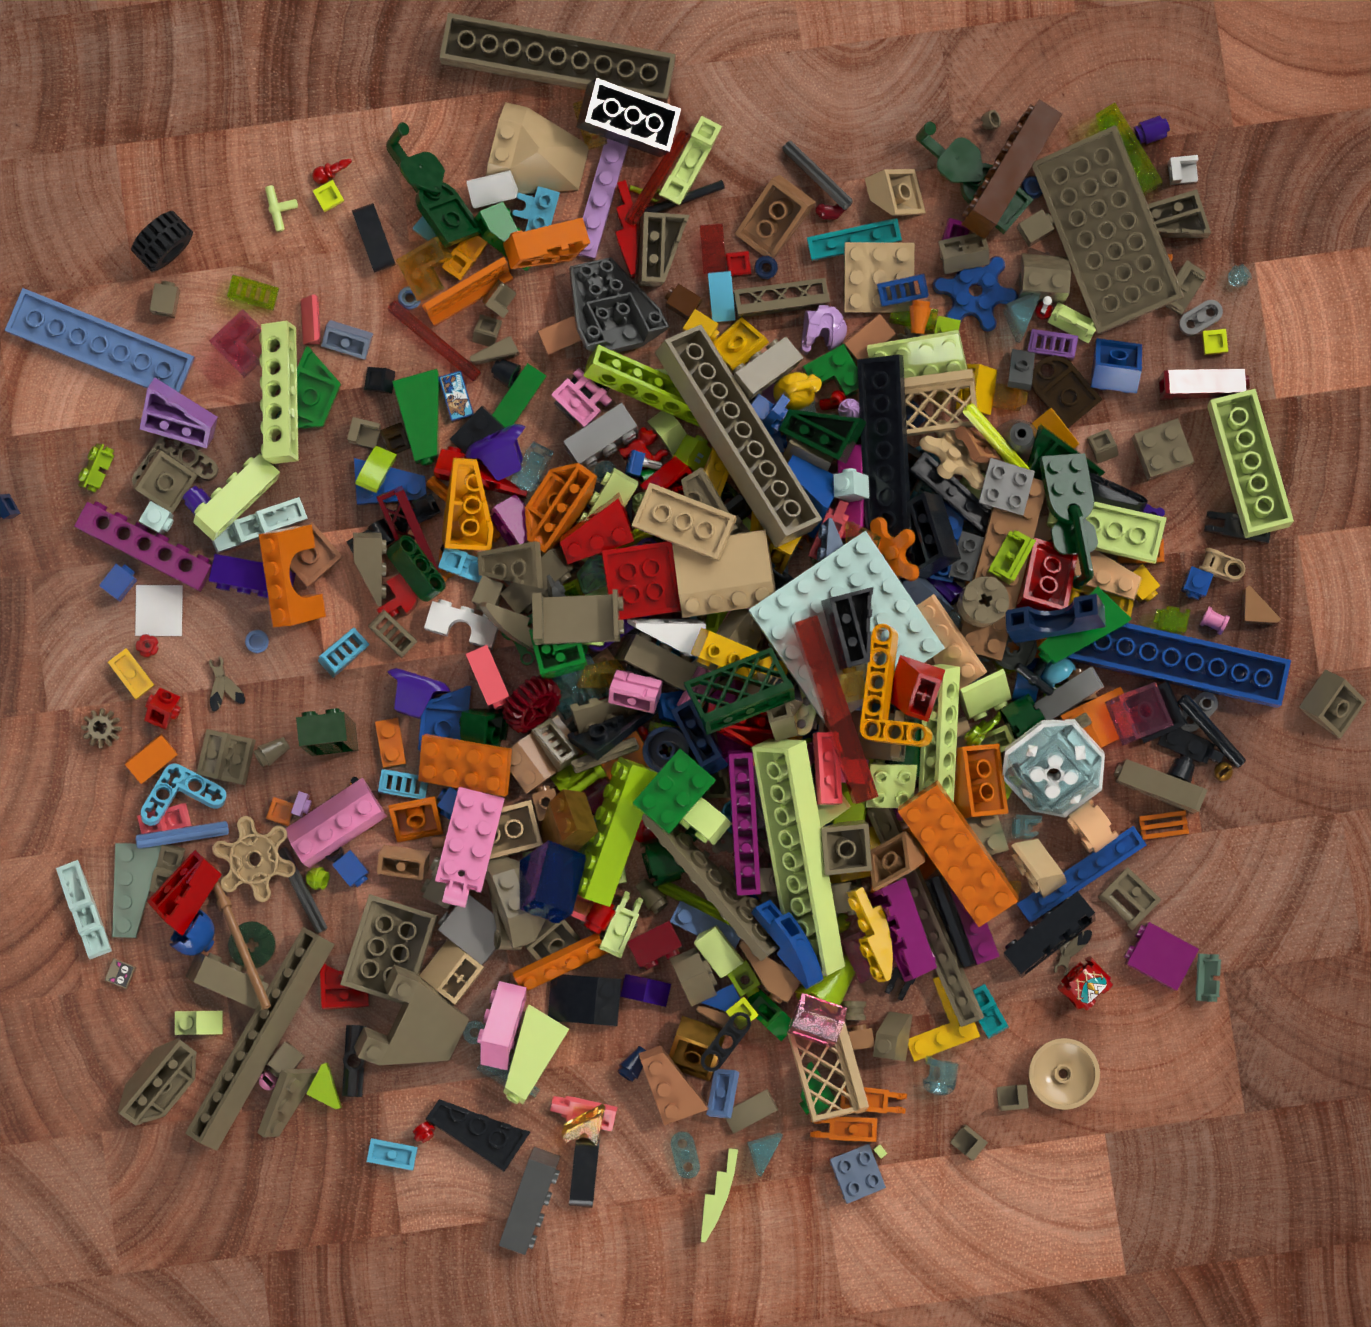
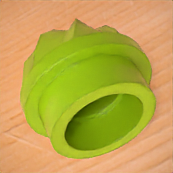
M312 868L307 872L306 883L312 889L324 890L327 887L330 874L324 868Z

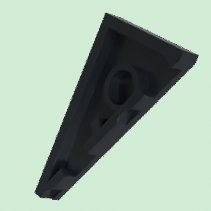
M657 707L654 714L637 710V714L626 718L621 714L602 723L589 726V731L576 736L574 732H571L567 735L568 740L598 761L658 713Z

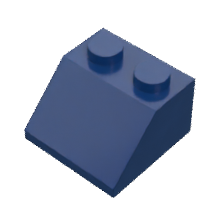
M1096 338L1091 387L1100 390L1108 389L1123 393H1137L1142 372V344Z

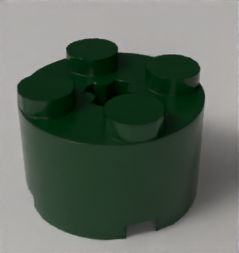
M1029 693L999 710L1005 724L1010 725L1015 740L1041 720H1046L1041 710L1033 707L1035 703Z
M657 837L640 842V848L645 847V853L641 854L649 879L654 878L655 880L652 883L653 887L681 879V875L685 873V870L675 862L674 857L660 844Z

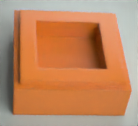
M273 797L266 819L289 826L293 815L291 811L294 803Z

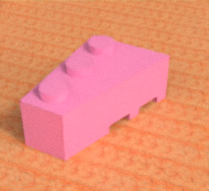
M499 981L497 990H492L490 996L492 1006L491 1009H486L483 1021L486 1025L484 1029H480L477 1043H481V1065L508 1071L510 1064L509 1054L511 1049H514V1037L517 1028L520 1026L526 1002L527 987Z

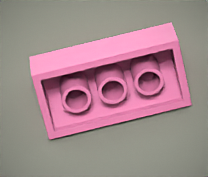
M362 777L285 829L287 830L289 842L299 859L310 868L338 850L339 847L344 846L386 818L387 815Z

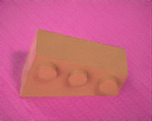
M662 1046L639 1053L664 1125L709 1109L706 1101L700 1096Z

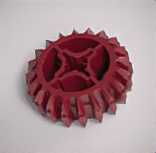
M534 675L530 680L526 679L522 685L519 684V687L513 690V694L507 698L508 702L504 704L505 709L502 712L504 714L503 718L518 733L524 734L527 731L530 733L532 729L544 723L548 718H551V714L557 710L556 706L560 704L559 700L562 696L560 694L561 690L551 678L543 680L541 675L537 677Z

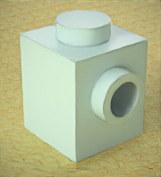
M853 468L843 469V473L833 474L835 498L847 502L869 499L868 475L859 473Z
M150 501L139 522L163 535L165 531L168 532L174 522V515Z

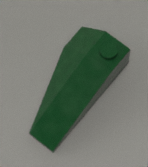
M473 708L463 711L459 719L461 740L500 747L501 741L506 740L508 734V724L503 718V709Z

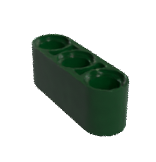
M402 536L387 548L389 560L422 601L428 602L444 591L446 584L443 577L410 536Z

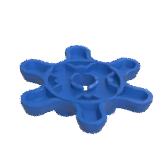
M992 257L990 264L983 267L958 271L956 276L951 279L939 277L934 280L932 284L934 292L939 295L949 296L953 303L945 317L962 321L966 316H974L978 319L980 328L983 331L990 332L995 329L997 322L993 315L994 307L998 304L1013 305L1018 300V293L1015 289L1002 287L998 282V276L1005 268V261L1002 257ZM977 284L981 287L982 294L972 296L969 292L970 286Z

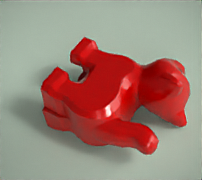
M645 427L638 430V436L635 440L630 442L625 448L618 449L624 460L629 457L631 450L645 453V458L657 462L663 456L669 454L667 449H661L655 455L651 454L646 446L652 445L658 439V434H655L652 429H646Z

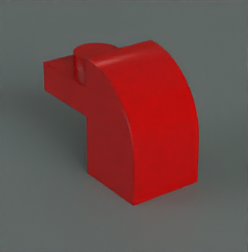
M399 573L386 581L396 598L376 609L379 614L385 610L394 618L400 614L399 610L403 608L406 614L409 615L418 603L419 597Z

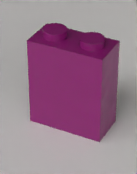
M1147 922L1145 926L1141 924L1135 935L1138 938L1134 946L1130 945L1124 955L1127 959L1125 964L1164 986L1177 991L1199 949L1150 922Z

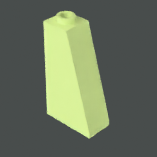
M528 1005L524 1013L503 1090L506 1098L515 1104L525 1103L569 1031V1028L531 1005Z

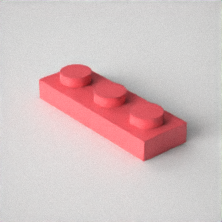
M836 732L813 733L817 805L842 804L839 734Z

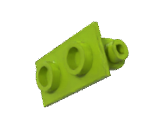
M96 444L95 447L93 446L90 449L87 457L89 459L88 465L81 470L78 477L80 481L78 486L86 487L88 485L87 490L96 493L97 489L100 490L106 475L99 472V468L108 470L114 458V450L108 447L102 450L103 444Z

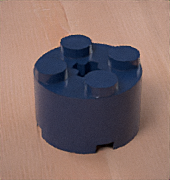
M660 727L648 734L642 749L644 761L649 768L658 773L679 749L684 751L690 758H692L693 752L681 729L676 727ZM665 744L672 746L671 756L663 754V750L666 749Z

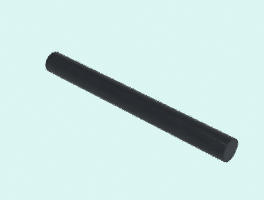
M720 180L688 192L681 204L725 189L723 181ZM665 200L636 211V215L639 220L643 212L660 213L679 205Z

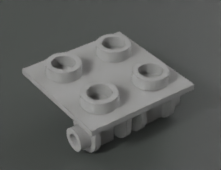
M990 458L978 503L983 504V507L987 509L995 507L1023 516L1035 471Z

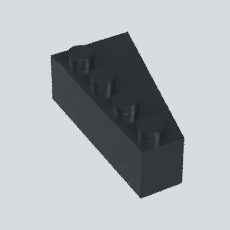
M1077 891L1065 899L1054 911L1052 910L1047 913L1036 926L1032 925L1023 933L1024 936L1018 941L1014 939L1007 944L1004 956L1022 978L1095 922V912Z

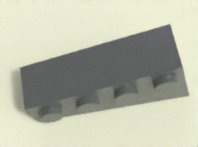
M537 1147L533 1148L499 1246L526 1255L528 1248L533 1249L537 1236L533 1235L536 1227H541L545 1214L541 1213L543 1205L548 1206L552 1192H549L551 1183L556 1184L560 1171L556 1169L561 1156Z

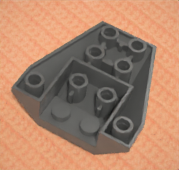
M611 257L570 266L569 272L576 330L587 350L593 352L598 345L617 353L644 346L668 330L669 326L660 308Z

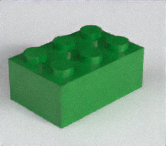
M679 749L633 801V805L669 835L715 783L716 779L684 751Z

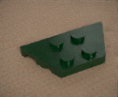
M1040 424L1027 466L1030 470L1035 471L1033 478L1042 480L1039 464L1041 456L1081 453ZM1086 457L1089 473L1102 476L1105 471Z

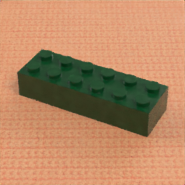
M340 708L325 710L326 714L320 715L316 711L302 712V717H296L299 747L311 756L359 751L356 723L345 712H342Z

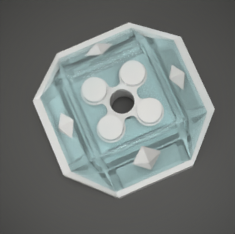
M1065 719V721L1041 720L1005 748L1002 775H1004L1006 784L1031 811L1066 818L1102 790L1105 752L1075 719ZM1053 768L1059 770V772L1055 774L1049 773L1048 771Z

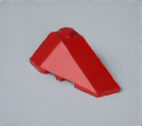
M448 446L447 450L441 448L434 469L436 478L450 481L453 458H470H466L459 448ZM478 462L485 490L511 496L516 494L520 498L527 499L528 493L526 490L506 478L499 481L496 480L488 468Z

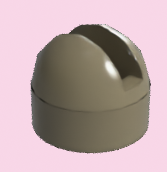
M995 110L988 111L981 117V121H983L982 127L987 130L996 129L1001 125L1000 116Z

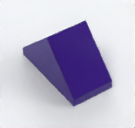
M625 974L620 997L666 1007L671 984Z

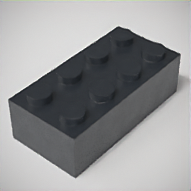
M596 78L587 84L576 128L657 157H662L671 150L681 109Z

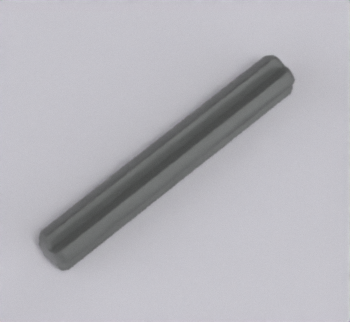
M788 141L782 147L783 152L839 206L846 210L852 205V198L792 141Z
M284 847L278 850L282 859L290 860L295 864L288 848ZM296 866L294 875L288 878L317 934L327 929V925Z

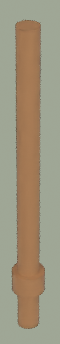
M218 881L213 887L217 898V907L220 912H223L262 1010H266L271 1007V1004L232 912L230 898L226 897L221 883Z

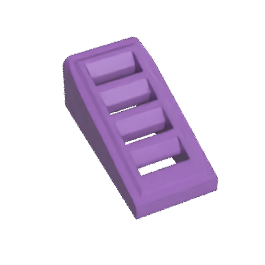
M1032 329L1027 351L1045 356H1060L1073 361L1078 336ZM1037 336L1042 337L1040 348H1035ZM1047 338H1051L1049 350L1045 349ZM1056 339L1060 340L1058 351L1054 350ZM1065 341L1070 342L1068 352H1063Z

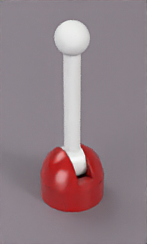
M1045 296L1035 306L1034 312L1039 319L1046 320L1050 318L1053 312L1052 298L1050 296Z

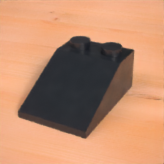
M564 974L552 979L550 983L548 1016L558 1022L618 1026L622 979Z

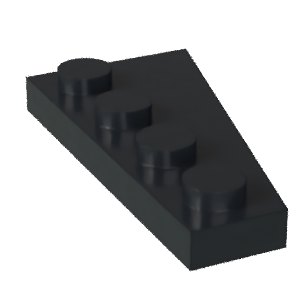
M440 1099L426 1118L428 1122L503 1172H505L530 1134L529 1131L516 1128L510 1124L491 1119L488 1116L477 1114Z

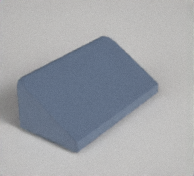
M330 320L326 325L321 347L366 360L373 339V333Z

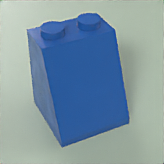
M792 455L788 465L822 518L821 522L811 532L807 533L810 537L815 538L835 498L834 477L832 473Z

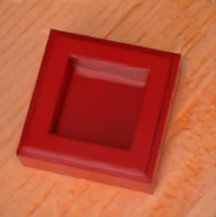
M749 251L726 253L727 271H731V277L751 275Z

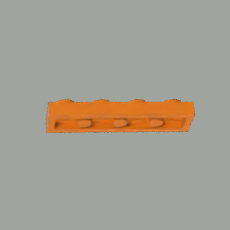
M595 933L512 973L518 986L527 987V992L607 954V952L599 949L602 940Z

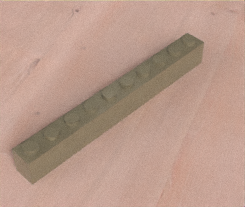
M305 927L302 928L266 991L271 1007L262 1010L259 1003L185 1134L200 1144L216 1151L218 1150L335 944Z

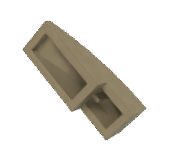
M488 602L480 603V609L497 629L521 646L534 651L529 632L532 628L527 627L529 617Z

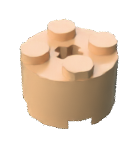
M1092 799L1070 813L1067 820V825L1074 835L1079 833L1082 837L1081 844L1089 854L1092 851L1097 853L1118 837L1117 831L1111 832L1109 827L1111 822L1098 805L1094 808L1092 807L1094 805Z

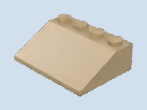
M766 529L730 535L719 561L674 543L672 544L683 618L752 608L776 591Z

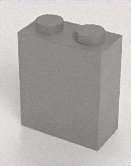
M469 894L466 907L453 905L456 908L449 915L446 912L439 920L438 924L440 927L438 930L478 963L484 965L496 950L494 946V933L496 931L494 914Z

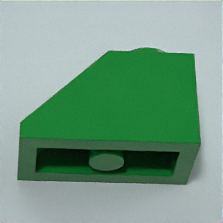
M758 988L759 991L750 996L747 1001L757 1012L758 1016L756 1018L782 1041L788 1035L787 1032L792 1030L797 1023Z
M812 1061L806 1066L810 1071L814 1068ZM816 1069L814 1073L821 1077L818 1070ZM811 1077L808 1086L810 1090L818 1094L823 1083ZM825 1086L820 1096L833 1102L835 1097L828 1086ZM802 1088L800 1097L803 1101L799 1104L805 1114L808 1115L809 1109ZM817 1100L814 1105L816 1115L830 1106Z

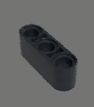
M374 203L352 210L374 273L395 266L396 263Z
M1089 473L1094 502L1139 512L1144 511L1148 503L1144 496L1099 475Z
M734 1013L701 1056V1064L705 1070L709 1072L717 1071L751 1027V1020L746 1013ZM737 1016L746 1018L747 1025L744 1029L734 1027L733 1022ZM723 1035H729L733 1040L729 1048H722L719 1045V1039ZM714 1054L718 1057V1063L715 1067H708L704 1061L707 1055Z
M576 1137L569 1198L570 1206L593 1208L600 1139Z

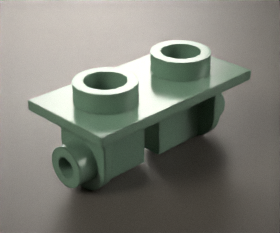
M1198 953L1197 983L1195 988L1196 1001L1217 1002V997H1220V981L1213 980V976H1220L1221 959H1219L1218 954Z

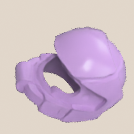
M819 305L816 311H805L801 340L802 347L800 348L802 355H807L810 352L811 345L818 336L824 337L825 345L829 351L838 347L843 342L847 334V325L838 309L828 305Z

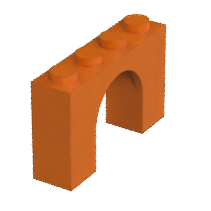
M312 524L292 526L259 534L273 627L292 626L326 617L323 594L300 596L295 592L290 581V564L294 555L299 551L315 548Z

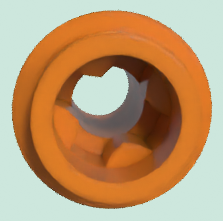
M912 300V304L909 305L911 333L925 334V328L932 310L929 301Z

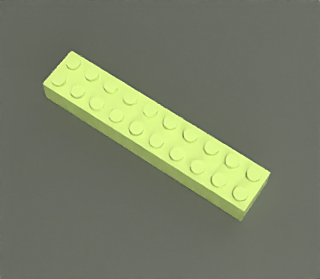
M770 738L753 746L752 752L780 911L783 915L790 912L798 922L817 956L822 975L828 976L845 967L830 877L829 875H824L821 825L806 740L783 739L775 741V739Z

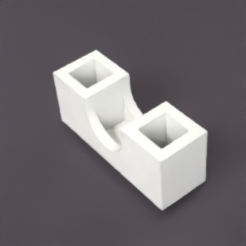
M439 599L438 603L432 601L424 626L425 630L448 637L449 631L455 623L464 622L471 627L470 644L480 647L488 645L489 649L493 650L499 629L484 613L483 616L474 614V609L465 606L457 609L451 607V602Z

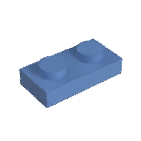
M727 1069L714 1071L708 1102L709 1109L706 1115L710 1117L731 1118L739 1078L738 1071Z

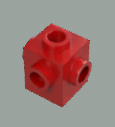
M159 687L156 694H151L146 702L147 712L144 721L166 730L171 720H176L180 714L181 707L178 705L181 697Z

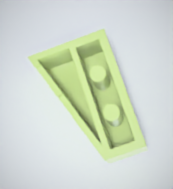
M701 798L679 824L687 830L690 827L696 831L694 835L703 843L709 841L715 845L732 823L709 802Z

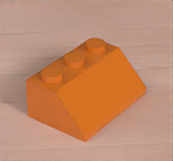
M1000 744L956 748L954 804L965 819L1009 813L1004 775H1002L1003 767Z

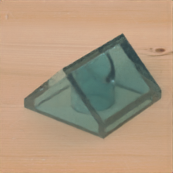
M1031 293L1009 302L1005 306L1003 313L1017 343L1021 342L1041 293Z

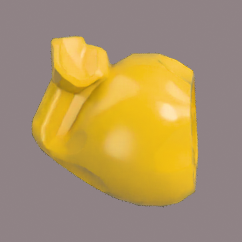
M801 372L787 374L781 377L774 385L773 396L775 402L782 395H785L790 399L785 407L788 410H801L809 407L814 401L815 392L820 390L822 381L814 374L810 376Z

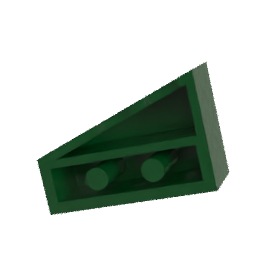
M789 409L779 431L847 463L867 421L857 417Z

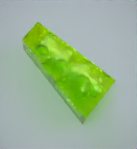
M1114 102L1096 113L1095 120L1099 132L1114 125L1117 126L1144 196L1162 186L1163 181L1117 104Z

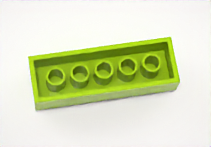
M619 757L618 761L612 766L611 781L605 786L602 806L598 807L595 814V824L598 833L588 841L586 850L581 853L578 873L574 874L571 882L572 890L584 899L605 906H611L643 813L633 805V801L658 774L643 764Z

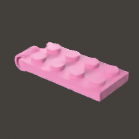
M462 787L458 788L435 882L446 883L442 902L465 908L470 889L481 893L505 798ZM463 872L465 875L459 876L458 873Z

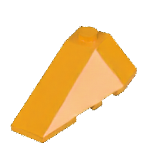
M453 458L441 538L443 545L448 549L491 550L493 525L477 459Z

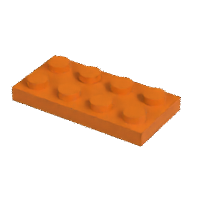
M424 734L421 740L418 781L507 796L512 749Z

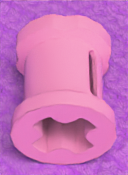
M1209 606L1202 617L1200 625L1209 626L1216 630L1217 634L1221 635L1230 616H1222L1214 612L1212 607Z

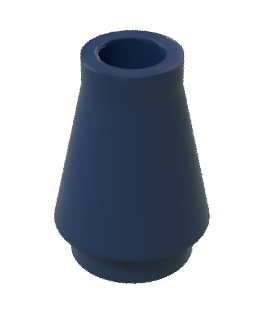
M638 1046L633 1053L619 1064L620 1068L617 1072L630 1082H633L635 1078L638 1079L643 1068L639 1053L646 1050Z

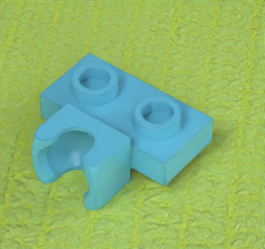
M538 186L535 197L518 193L517 198L523 200L526 203V207L522 211L514 210L512 215L528 219L525 231L549 226L553 220L560 192Z

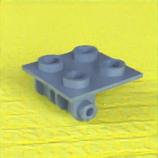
M870 1144L829 1159L846 1204L886 1188Z

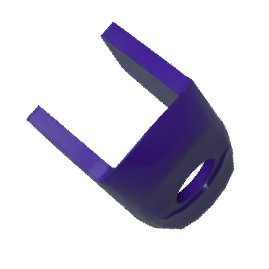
M513 424L476 441L469 446L465 457L480 459L498 481L520 471L522 468L521 463L524 459L517 438L524 431L525 426Z
M398 668L387 671L389 675L397 680L394 709L398 713L421 719L426 706L431 699H434L436 694L451 692L449 687L441 681Z

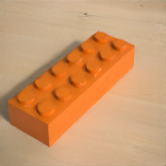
M938 780L898 807V813L978 927L1018 902V894Z

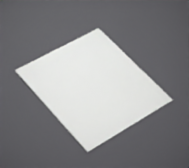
M136 585L135 636H142L144 634L149 636H182L183 585Z

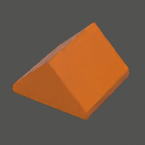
M435 796L388 805L397 843L443 834L437 798Z

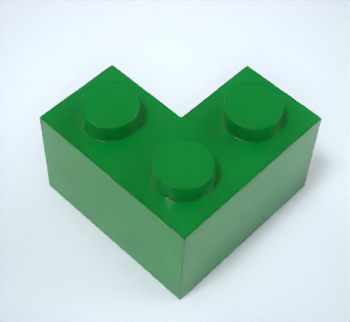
M844 344L803 366V373L808 376L814 374L820 378L822 386L834 380L839 390L845 394L846 399L859 392L858 368Z
M533 629L529 630L540 675L543 680L589 668L582 643L535 645Z

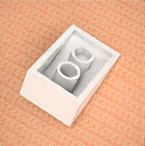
M627 619L628 624L679 650V653H684V656H694L690 653L700 629H706V624L698 619Z

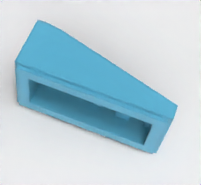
M353 627L319 656L318 662L334 678L369 646V643ZM351 637L359 645L358 648L349 641ZM343 644L352 651L351 654L342 647ZM336 651L345 658L343 661L336 655ZM331 657L337 666H334L328 658Z
M382 769L378 792L423 799L426 798L428 783L421 782L419 794H415L416 781L419 775ZM388 776H393L391 789H386ZM398 777L402 778L400 791L396 790ZM407 779H412L410 792H405Z

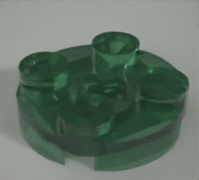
M251 921L240 924L239 929L245 943H249V939L253 938L254 942L259 944L258 947H255L254 952H250V948H248L255 968L264 966L271 960L276 950L274 934L267 926L259 922ZM231 934L228 941L229 953L237 964L245 967Z

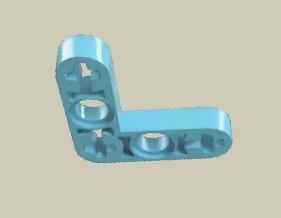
M170 764L165 768L142 806L141 820L149 826L158 824L178 791L213 809H218L225 804L226 791L216 783L179 764ZM178 771V776L180 778L175 777L170 786L168 784V782L170 781V773ZM192 781H198L201 783L202 788L194 792L189 789L188 784ZM207 786L209 787L208 793H205V797H203L202 795L204 794L205 788ZM165 789L169 792L170 796L166 800H160L156 796L158 790ZM216 792L219 793V798L221 800L216 799L215 801H212V796L210 794L215 795ZM154 803L157 804L158 806L155 811V815L157 817L152 816L151 818H147L146 811L151 812L154 807Z

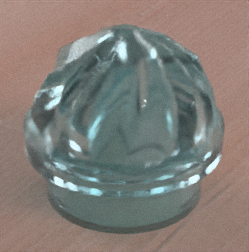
M1244 264L1234 265L1228 274L1229 283L1237 288L1248 285V281L1252 279L1251 273Z
M610 461L599 462L594 469L597 481L601 483L605 473H611L613 468L617 469L616 466Z

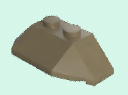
M506 856L490 859L485 877L512 949L534 943L550 912V907L535 867Z
M179 1038L155 1048L126 1083L117 1112L135 1126L164 1117L195 1080V1058L197 1052Z

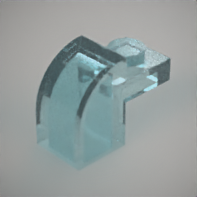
M533 441L522 460L521 470L514 473L511 482L522 490L535 491L550 463L554 451Z

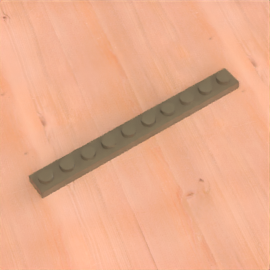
M870 808L866 810L881 844L903 832L893 808ZM917 867L915 870L897 879V881L904 878L907 880L930 949L936 958L937 974L958 1022L963 1027L984 1018V1015L921 871Z

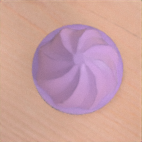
M845 399L842 401L838 408L839 416L859 418V402L855 399Z

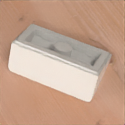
M510 170L467 181L473 208L517 197L518 188Z

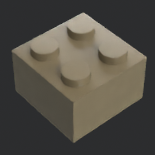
M1178 418L1135 433L1131 438L1147 481L1191 466L1194 463Z

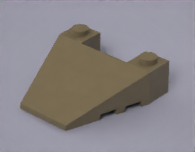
M393 965L384 987L389 996L402 1000L404 1003L388 1035L363 1027L354 1046L357 1057L379 1066L449 1061L469 1018L452 1003L443 998L432 986L424 982L415 972Z

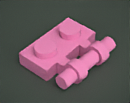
M578 368L573 373L578 381L573 384L567 378L551 396L581 426L585 427L601 413V410L595 404L600 401L607 407L612 402V399L607 395V391L603 387L599 388L591 379L584 377V372ZM584 386L593 394L590 399L580 391Z

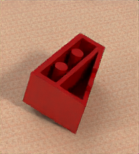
M194 850L147 902L168 925L183 936L222 874L206 858Z

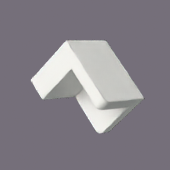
M1198 155L1171 157L1169 159L1170 185L1196 183L1198 181L1196 166Z

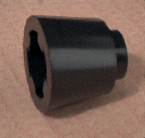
M504 359L501 361L497 360L491 369V373L494 374L493 377L511 388L520 374L521 365Z
M1181 755L1180 758L1175 759L1167 774L1191 783L1195 769L1193 760Z

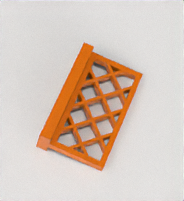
M503 256L424 303L422 307L433 326L439 325L484 298L498 279L504 284L514 280L509 272L507 261Z

